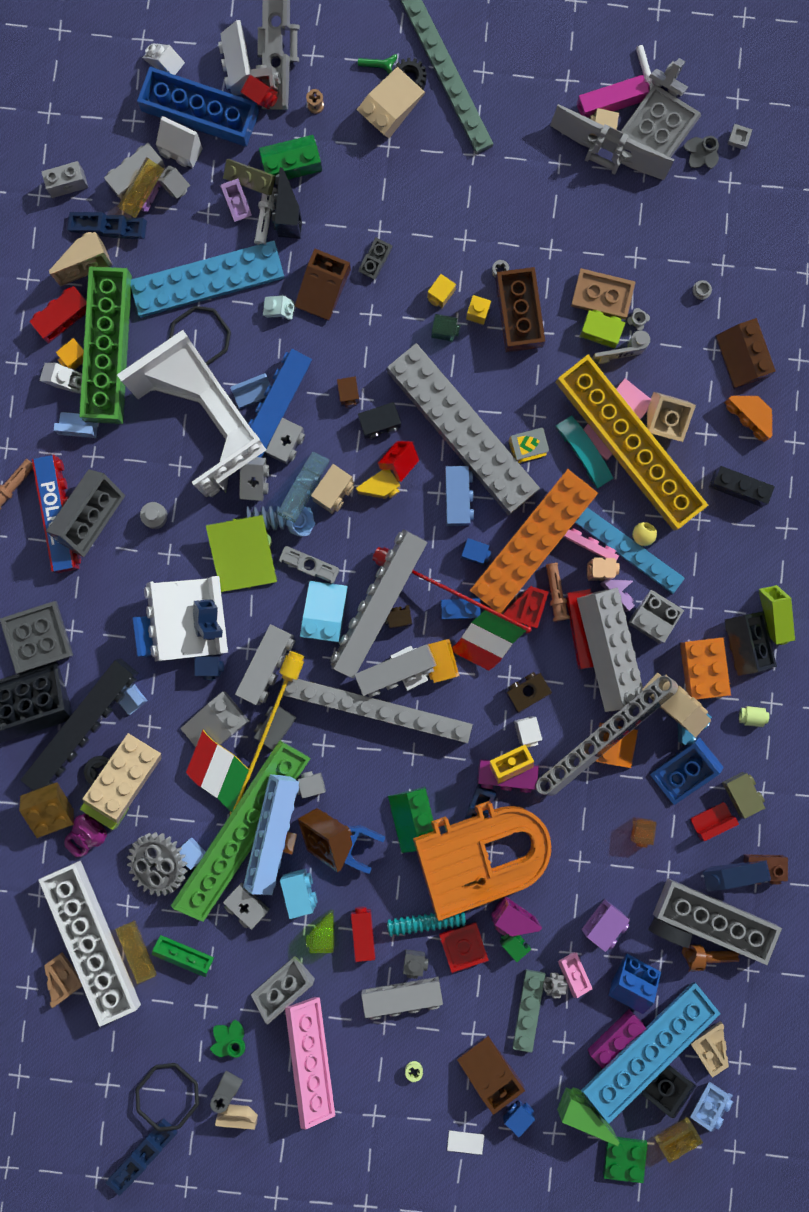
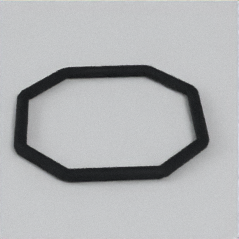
M193 306L171 323L169 339L173 337L175 324L194 310L213 312L227 331L224 350L205 362L208 366L228 351L231 331L215 309Z
M176 1063L153 1066L135 1090L137 1113L157 1131L180 1129L199 1105L197 1081ZM175 1067L194 1084L195 1104L178 1125L159 1127L140 1110L139 1090L156 1069Z

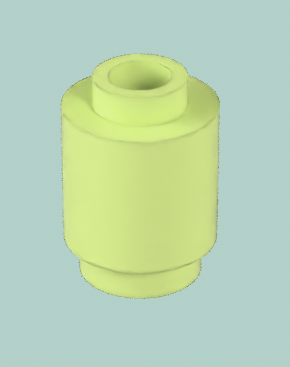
M750 706L740 708L739 723L755 727H764L765 724H768L769 712H766L765 708Z

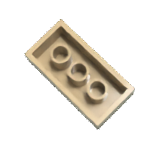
M128 733L83 797L84 804L118 824L161 760V753Z

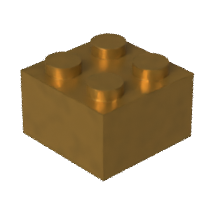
M57 782L20 796L19 811L36 838L74 825V809Z

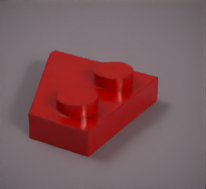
M530 586L503 615L537 629L549 592Z

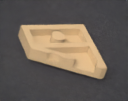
M721 1021L701 1033L690 1043L712 1078L729 1067L723 1032L724 1025Z

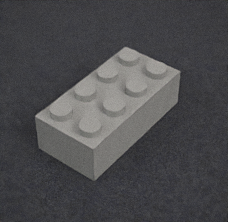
M271 624L269 625L235 695L255 705H261V703L266 702L270 694L267 690L270 685L275 684L278 678L276 672L278 668H281L287 650L291 651L295 644V640H293L294 635Z

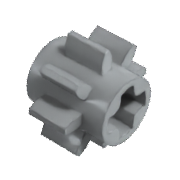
M551 973L550 977H545L543 987L545 992H547V996L560 998L561 994H566L568 984L564 979V975Z

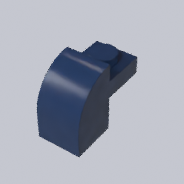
M212 599L193 601V620L196 635L207 640L222 638L223 633L217 622L218 607Z

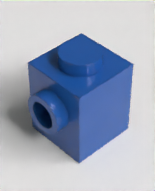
M520 1100L512 1103L507 1108V1113L503 1116L504 1124L518 1137L535 1121L532 1107L526 1102L523 1104Z

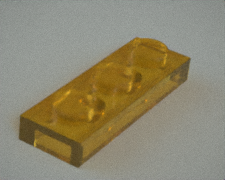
M146 157L118 208L136 218L164 168Z
M135 920L116 928V933L136 983L139 984L157 975Z

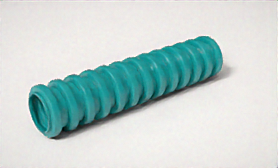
M464 912L440 921L437 920L433 913H430V915L424 914V916L418 915V917L413 915L412 918L407 916L406 919L400 917V920L394 918V921L388 919L387 921L390 937H393L395 934L399 936V934L405 935V933L411 934V932L417 933V931L422 933L423 930L428 932L429 929L435 931V928L441 930V927L447 929L448 926L453 928L454 925L459 927L461 924L462 926L466 924Z

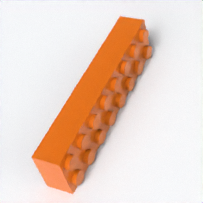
M567 469L470 591L492 609L502 613L597 496L598 492Z

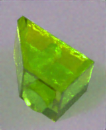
M329 910L311 929L310 935H306V947H310V953L334 952V910Z

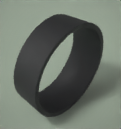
M656 917L654 918L648 929L649 931L672 943L689 948L692 933Z

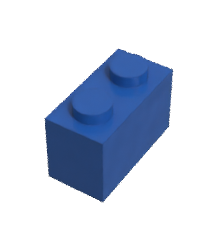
M480 598L473 599L480 603ZM464 599L441 600V620L476 619L481 614L480 607Z

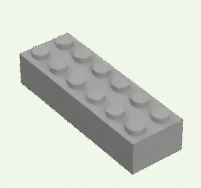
M617 587L577 598L605 712L621 710L643 691L640 671L631 642V634L628 630L621 595Z
M668 878L653 912V915L662 921L765 965H768L782 930L781 927Z

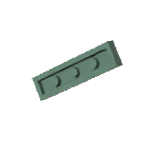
M525 969L512 1046L515 1050L531 1053L533 1051L545 980L544 972Z

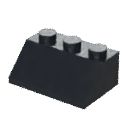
M764 611L725 619V630L728 633L729 646L734 658V668L738 676L777 667Z

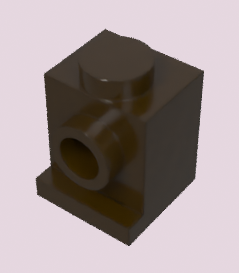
M405 605V610H402V607L392 608L385 620V625L389 624V628L412 625L409 605Z

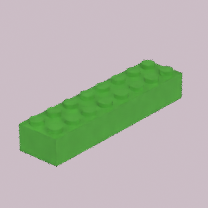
M89 267L80 418L85 422L123 424L125 385L117 374L125 370L127 366L132 275L127 268Z

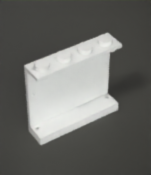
M213 576L208 579L153 583L152 581L146 584L144 595L148 599L149 605L146 608V613L151 622L149 636L153 639L151 655L155 657V661L228 653L219 576ZM208 599L214 601L218 607L217 622L223 630L222 638L207 640L197 637L193 620V601Z

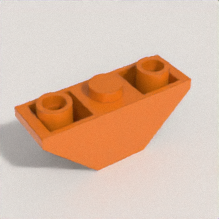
M730 396L724 402L727 405V410L732 414H736L740 418V422L745 427H749L758 440L766 442L772 437V409L759 396Z

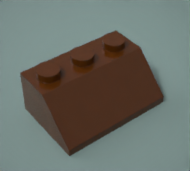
M757 318L737 324L715 336L734 389L768 378L776 372Z
M318 808L298 818L307 851L335 871H341L352 847L350 837L352 833L349 827L344 826L337 819L330 817L326 812Z

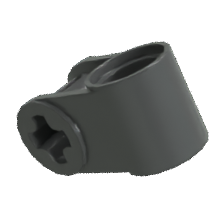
M225 1071L210 1103L214 1112L222 1113L228 1108L243 1079ZM220 1098L223 1099L221 1105L217 1103Z

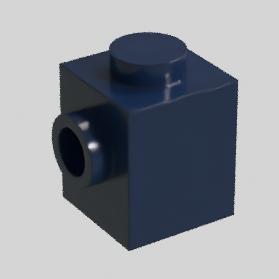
M195 657V676H204V680H215V676H221V672H224V661H221V657Z

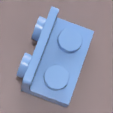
M709 1082L690 1118L711 1132L715 1128L719 1130L724 1121L721 1118L724 1111L728 1112L733 1104V1101H731L733 1095L727 1094Z

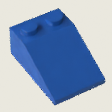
M698 737L650 773V776L673 805H675L718 776L724 767L702 739Z

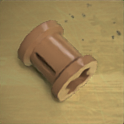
M312 89L306 95L307 106L311 113L318 114L324 109L323 95L319 90Z

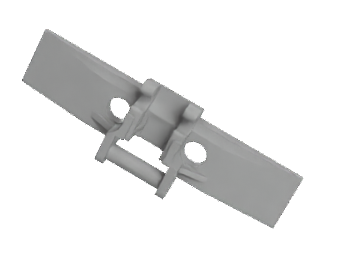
M263 0L262 27H258V57L262 58V65L273 67L271 64L272 59H281L280 66L275 68L280 74L281 82L278 84L279 89L275 90L278 92L277 102L273 107H270L273 110H288L290 62H299V57H297V30H300V25L290 24V0ZM275 16L281 18V24L278 27L272 25V19ZM285 30H290V57L282 49V36H285ZM262 79V82L270 86L269 79Z
M557 105L550 126L579 144L590 148L585 161L591 160L612 170L614 175L621 163L634 170L665 180L675 159L629 138V135L606 124L603 126L564 106ZM604 148L612 152V161L597 155L599 150Z

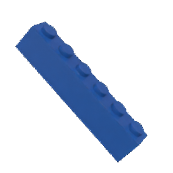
M291 349L290 353H285L281 361L284 365L281 370L277 368L272 378L275 380L273 386L269 385L264 393V396H266L264 403L260 402L255 412L258 415L255 420L251 419L248 424L266 449L312 362L311 358L294 349ZM264 451L262 454H260L259 456H257V457L262 458V456L264 455L265 451Z

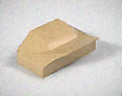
M229 1104L224 1112L218 1113L215 1126L255 1130L258 1115L249 1106Z

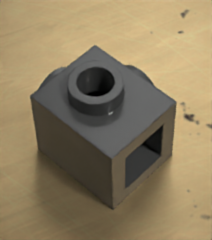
M406 949L403 974H407L408 978L417 979L418 976L423 977V971H427L428 959H425V952Z

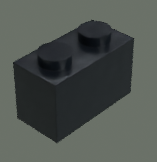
M394 402L358 413L365 439L373 440L379 438L382 433H395L398 431V428H401V422Z

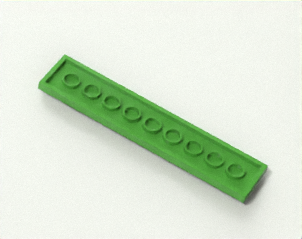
M279 740L171 904L174 910L204 922L253 847L270 774L290 776L297 780L311 759L310 757Z

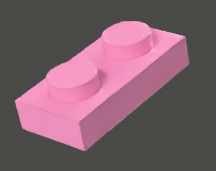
M573 952L558 961L573 998H579L592 990V986L577 953Z

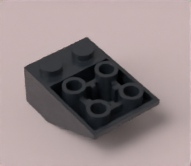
M280 167L279 174H276L275 179L277 193H274V205H276V211L272 212L274 230H277L278 237L301 239L302 217L300 207L284 169Z

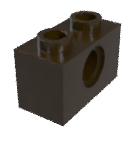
M532 672L524 677L526 681L520 684L517 681L508 686L509 690L506 694L517 712L526 709L552 693L541 673L535 674V672ZM526 685L531 686L533 690L532 694L528 697L523 694V688Z

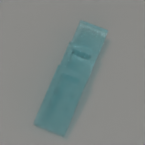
M315 452L311 453L277 515L294 523L296 522L308 503L321 475L328 466L330 459Z

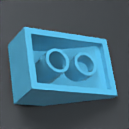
M315 581L309 582L300 637L340 642L348 586Z

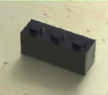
M723 466L715 469L709 485L712 489L760 507L769 504L775 488L773 485Z

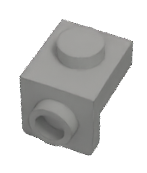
M257 65L256 69H250L252 76L259 80L269 79L270 88L274 90L279 89L278 84H280L281 79L279 72L275 68L267 67V65Z

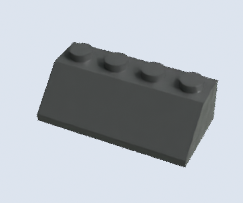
M88 469L46 532L63 546L81 557H85L125 495L104 473Z

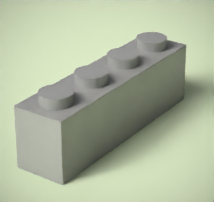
M426 644L354 675L363 696L368 694L370 698L380 694L379 689L386 687L389 690L397 687V682L403 679L405 683L416 679L415 674L422 672L423 675L433 672V667L437 666L429 645Z
M439 977L364 989L361 994L365 1018H370L371 1020L380 1019L381 1015L387 1014L389 1016H398L404 1011L416 1013L422 1008L434 1010L438 1009L439 1005H443Z

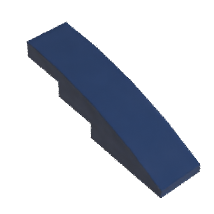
M70 212L67 230L80 234L96 232L98 236L145 239L147 221L144 218H126L123 215H106L103 212Z
M164 1118L158 1124L159 1127L172 1126ZM154 1128L105 1183L120 1196L176 1136L178 1131H157Z

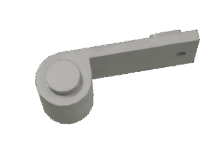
M643 330L636 331L628 341L627 348L595 353L592 360L598 362V364L610 362L609 360L642 354L650 343V336Z

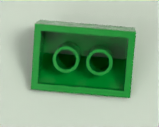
M313 135L259 148L265 172L274 176L279 174L280 167H283L288 180L322 171L321 160Z
M425 787L388 796L402 853L416 851L413 838L434 831L431 825V821L434 820Z

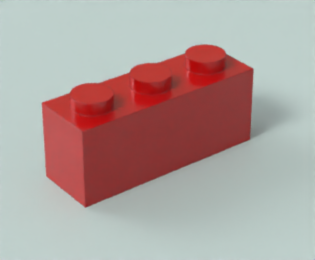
M74 286L67 288L58 299L50 301L44 310L35 313L29 322L49 344L86 314L87 301Z

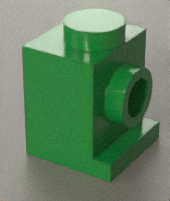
M501 935V945L516 962L531 950L528 943L523 944L525 940L520 935Z

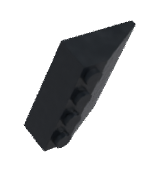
M57 661L0 679V743L67 722L72 715L70 701Z

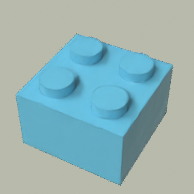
M306 869L283 874L280 883L289 919L313 913L318 901L316 893L311 890V884H313L311 873H307Z

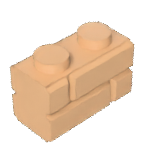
M593 558L587 563L588 581L611 580L616 575H619V563H616L615 558Z

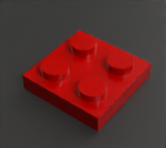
M476 922L439 934L451 973L489 961Z

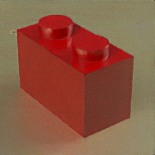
M249 75L240 91L267 109L273 107L278 99L277 91L252 75Z

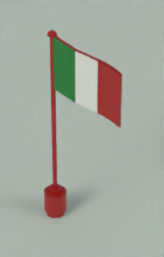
M378 547L372 560L377 565L383 567L386 562V554L390 549ZM414 570L411 572L484 609L470 624L461 639L452 647L453 653L488 671L502 660L509 648L525 632L530 633L532 630L531 626L527 627Z

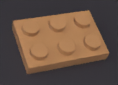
M581 268L571 307L588 311L598 310L604 315L626 320L635 281Z

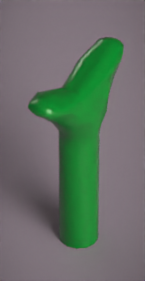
M397 54L384 60L358 58V66L383 68L390 74L393 71L392 66L396 62Z

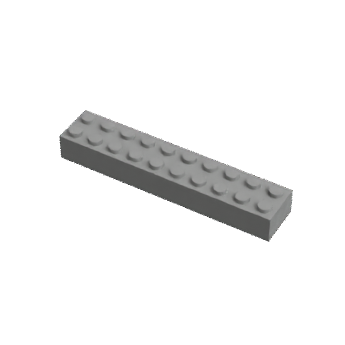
M417 343L387 367V373L464 464L469 466V470L472 471L508 515L512 514L538 492L540 487Z

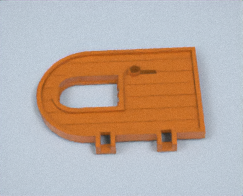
M490 801L474 806L477 816L450 825L447 817L431 821L434 831L413 838L437 920L446 919L521 891L535 883L547 868L551 856V839L544 823L536 815L524 808L505 806L493 809ZM488 810L490 817L484 819L483 811ZM445 826L447 832L440 834L439 827ZM523 831L529 835L531 848L525 856L491 868V862L488 860L489 854L485 848L486 843L515 832ZM473 881L475 882V883H473V884H471V885H468V886H465V887H464L465 884H468V883L473 882Z

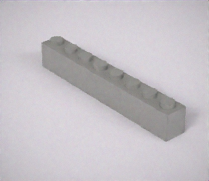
M404 529L397 534L394 540L395 545L392 550L390 549L387 552L386 562L383 567L381 566L376 573L377 578L374 584L369 586L365 601H361L358 606V614L355 618L351 619L347 634H344L340 639L338 651H335L331 656L330 665L332 668L353 679L355 677L354 674L358 672L427 544L425 540Z

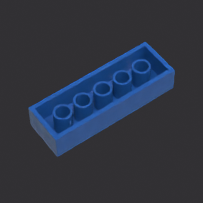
M149 67L137 100L142 112L160 118L162 116L180 125L245 147L248 145L259 115L257 103L153 67Z

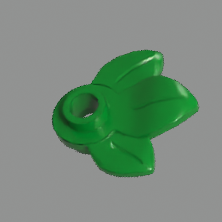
M233 1020L230 1027L225 1025L214 1026L213 1033L217 1042L212 1045L210 1050L219 1057L227 1055L234 1058L240 1057L245 1051V1042L243 1041L244 1028L239 1021ZM233 1044H238V1045H239V1049H238V1050L233 1049L232 1045H233Z

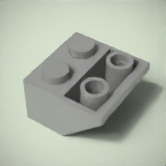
M650 590L636 608L627 624L657 643L662 644L665 643L684 610L653 590Z

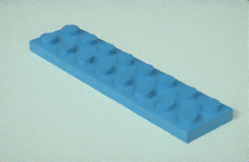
M270 241L266 244H259L131 279V289L138 315L142 318L281 280L285 277L275 241Z
M692 982L646 1027L645 1031L631 1041L581 1092L605 1122L609 1124L721 1013L695 982Z

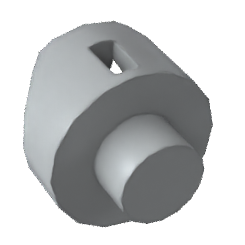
M150 502L142 507L140 518L147 527L160 529L166 523L168 514L164 506L157 502Z

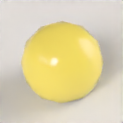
M642 522L634 527L633 539L637 544L648 546L656 540L657 530L653 525Z

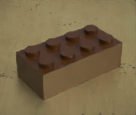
M535 267L497 272L495 281L505 351L513 352L543 348L545 334Z

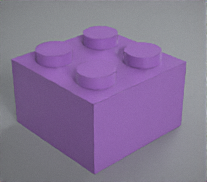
M604 899L581 930L588 939L606 952L615 946L616 938L620 933L623 934L627 930L630 920Z

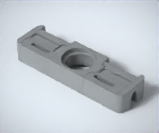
M288 546L284 547L279 559L281 563L284 561L286 564L298 567L297 570L314 577L317 575L319 578L331 581V584H334L339 573L338 567ZM307 560H312L315 563V567L310 571L306 570L304 563Z

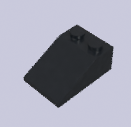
M669 1064L641 1094L669 1117L675 1118L697 1085Z

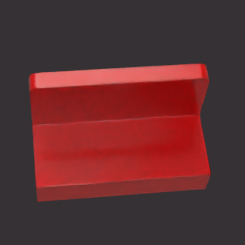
M396 441L378 462L380 469L393 470L398 482H402L419 461L413 442Z
M724 802L690 818L699 839L704 842L739 825L736 817L731 815Z

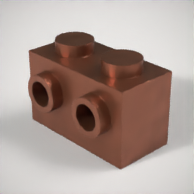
M744 854V863L767 860L771 877L769 884L779 885L781 881H788V857L783 855Z

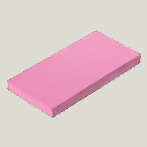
M625 378L616 390L639 419H641L647 412L651 399ZM587 424L583 430L589 436L602 458L607 461L612 453L590 425Z

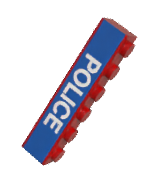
M55 455L32 459L51 570L54 573L79 569V564H81L80 555L57 542L46 532L69 498L66 497L65 492L67 482L62 475V471H64L63 461Z

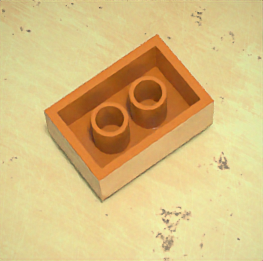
M724 638L681 642L683 671L688 695L695 699L730 696L731 691Z

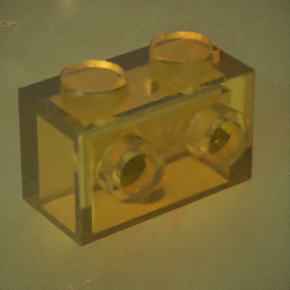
M688 1117L654 1137L669 1163L679 1159L682 1155L703 1143Z

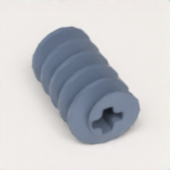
M262 506L260 512H258L256 507H254L253 512H250L249 507H247V518L263 515L266 531H269L270 526H272L273 530H277L278 525L281 530L285 529L287 520L286 506L283 511L277 506L275 512H273L271 506H269L268 512L265 511L264 506Z

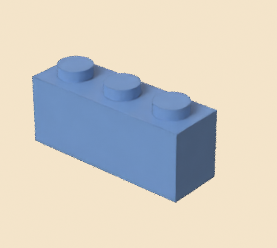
M469 466L445 467L447 526H469L470 521L474 520V510L470 509V502H473V490H469V483L473 482L472 471H469Z

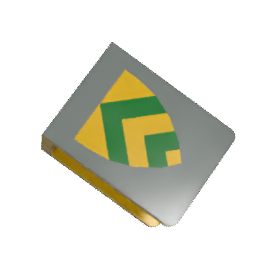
M543 428L512 435L509 438L512 456L518 463L544 457L549 451Z

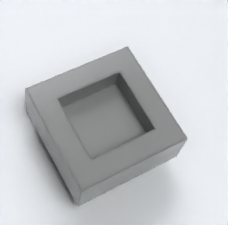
M734 124L727 144L745 150L752 129Z

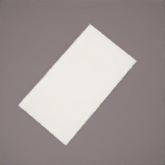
M449 1131L447 1151L482 1155L484 1135Z

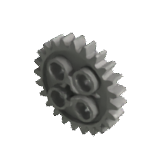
M157 832L153 834L148 833L138 838L132 844L133 847L129 849L132 854L127 856L131 860L127 866L132 867L129 874L135 875L132 880H138L137 886L143 885L144 892L150 889V895H153L155 892L157 896L172 893L182 885L181 882L185 880L184 874L187 872L183 868L187 865V862L182 861L186 855H180L179 853L182 847L176 848L177 841L171 843V837L169 836L165 839L164 833L159 836Z

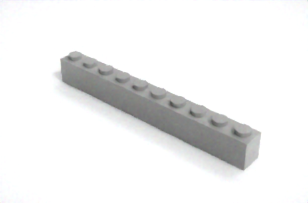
M293 679L292 682L288 681L283 693L284 696L465 743L469 741L473 726L471 723L369 698L302 679Z

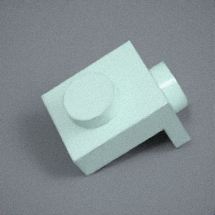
M285 296L265 297L263 316L267 318L284 317L288 320L292 319L294 301Z

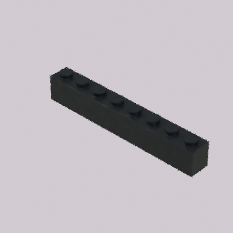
M123 659L115 660L22 777L21 781L35 791L53 784L56 777H61L66 771L65 766L67 763L75 760L78 756L76 752L80 747L86 746L90 740L88 738L90 734L95 733L101 727V720L103 718L106 719L113 712V705L115 703L118 704L124 698V691L127 688L130 689L136 683L137 679L135 677L139 673Z

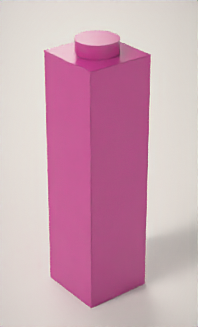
M640 75L579 95L577 107L580 115L590 119V116L595 114L597 108L616 111L641 103L650 92V86L648 81H645L644 76Z

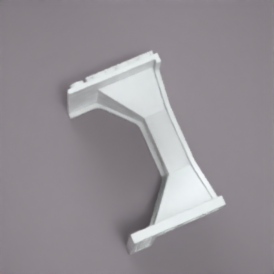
M184 330L117 374L119 379L137 399H140L150 391L156 390L199 402L226 439L220 462L192 481V484L205 497L216 495L219 492V488L226 492L229 476L266 451L256 433L253 432L221 387Z

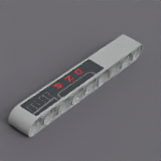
M668 676L657 678L539 778L536 783L537 791L548 796L557 794L670 699L678 690L676 681ZM669 681L670 687L668 690L664 691L663 685L665 682ZM654 694L655 699L649 704L648 697ZM639 707V714L633 716V710ZM624 720L623 728L619 729V721ZM608 732L609 739L604 742L603 736ZM594 745V752L589 754V747ZM579 757V765L575 767L574 760ZM564 770L565 776L560 779V771ZM547 782L550 783V789L548 791L545 790V785Z

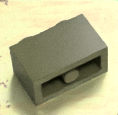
M741 772L722 782L739 817L746 819L765 809L763 804L765 800L762 794L756 791L754 787L756 785L755 780L750 774Z

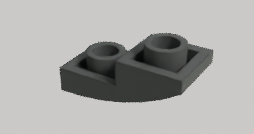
M375 237L358 271L376 280L393 246Z

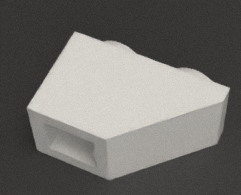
M154 43L149 45L145 50L146 54L142 57L156 69L174 75L185 63L170 45Z
M58 363L44 364L40 378L41 382L81 394L82 373Z

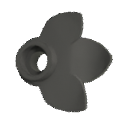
M706 136L703 139L694 137L685 143L684 149L691 153L689 157V166L691 168H699L705 164L708 168L712 169L718 163L717 150L719 143L714 136ZM709 144L712 148H707L706 145Z

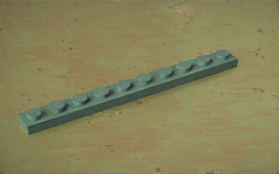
M400 0L475 153L478 154L493 147V142L423 1Z

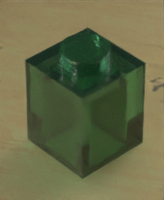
M435 314L431 338L453 342L454 336L459 335L460 325L457 324L458 318Z

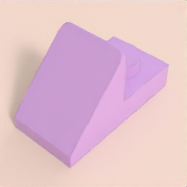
M239 179L221 184L234 222L251 216L252 214Z
M604 580L600 583L605 590L618 587L625 612L630 611L635 606L632 603V597L628 593L622 592L633 581Z

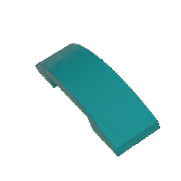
M572 415L555 426L565 442L569 443L597 489L613 479L599 451Z

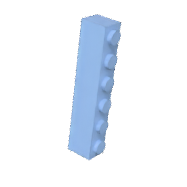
M272 774L269 776L243 888L251 894L272 895L276 886V877L281 866L280 860L285 848L286 835L290 828L291 814L294 811V802L299 790V781L290 776Z

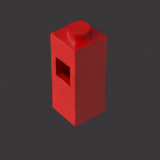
M357 907L355 911L351 912L355 961L375 960L371 909Z

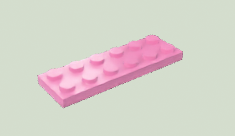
M313 997L285 1008L300 1128L305 1130L335 1117L320 997Z

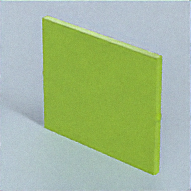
M263 515L206 525L216 573L220 580L221 592L277 582Z

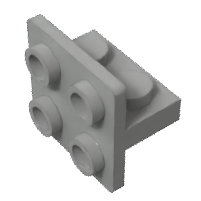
M680 58L675 62L672 61L665 73L655 69L649 76L653 84L659 87L665 86L668 88V92L676 97L678 95L682 96L688 89V86L676 80L685 64V61Z

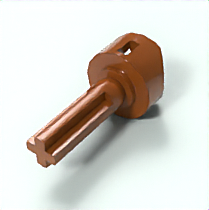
M693 944L689 948H682V954L689 965L688 972L704 971L706 963L739 962V953L733 950L705 951L701 944Z

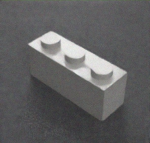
M147 143L145 146H140L131 157L125 158L116 169H111L104 179L123 202L166 167L160 156Z

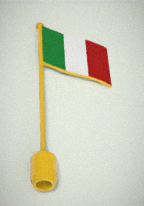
M289 651V654L285 656L279 671L282 674L281 678L285 680L249 769L234 754L212 740L204 729L202 730L186 773L197 785L218 798L230 810V815L244 794L288 681L292 682L293 679L297 680L304 664V656Z

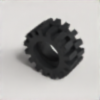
M407 58L406 62L402 59L401 64L398 62L394 69L398 67L404 73H415L417 76L415 83L424 90L426 72L422 62L419 61L417 63L415 58L413 61Z

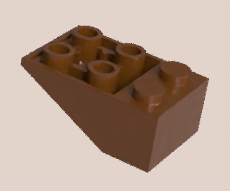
M314 249L294 307L330 321L351 271L350 262Z
M489 1036L457 1058L462 1069L493 1115L525 1092L522 1081Z

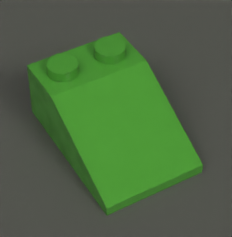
M566 1087L557 1108L562 1123L618 1146L620 1142L613 1128L605 1122L581 1090L574 1087L572 1089Z

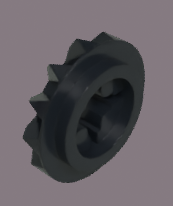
M96 756L86 763L84 776L89 784L92 785L97 779L98 772L95 768L105 767L110 760L109 758Z

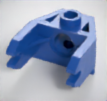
M361 825L348 826L352 833L350 836L352 847L344 863L370 874L371 867L356 861L352 857V848L359 836L367 835L381 842H384L385 836Z

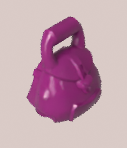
M84 813L75 818L72 831L64 840V847L75 857H83L91 848L99 847L104 843L107 831L99 821ZM71 839L83 848L82 852L70 841Z

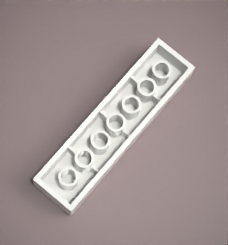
M81 860L40 878L39 883L99 1027L136 1011L141 1003Z

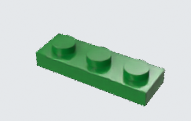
M160 935L151 954L203 977H206L214 960L212 956Z

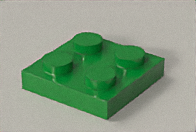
M617 1137L620 1142L618 1146L607 1142L603 1177L605 1179L644 1183L647 1141Z

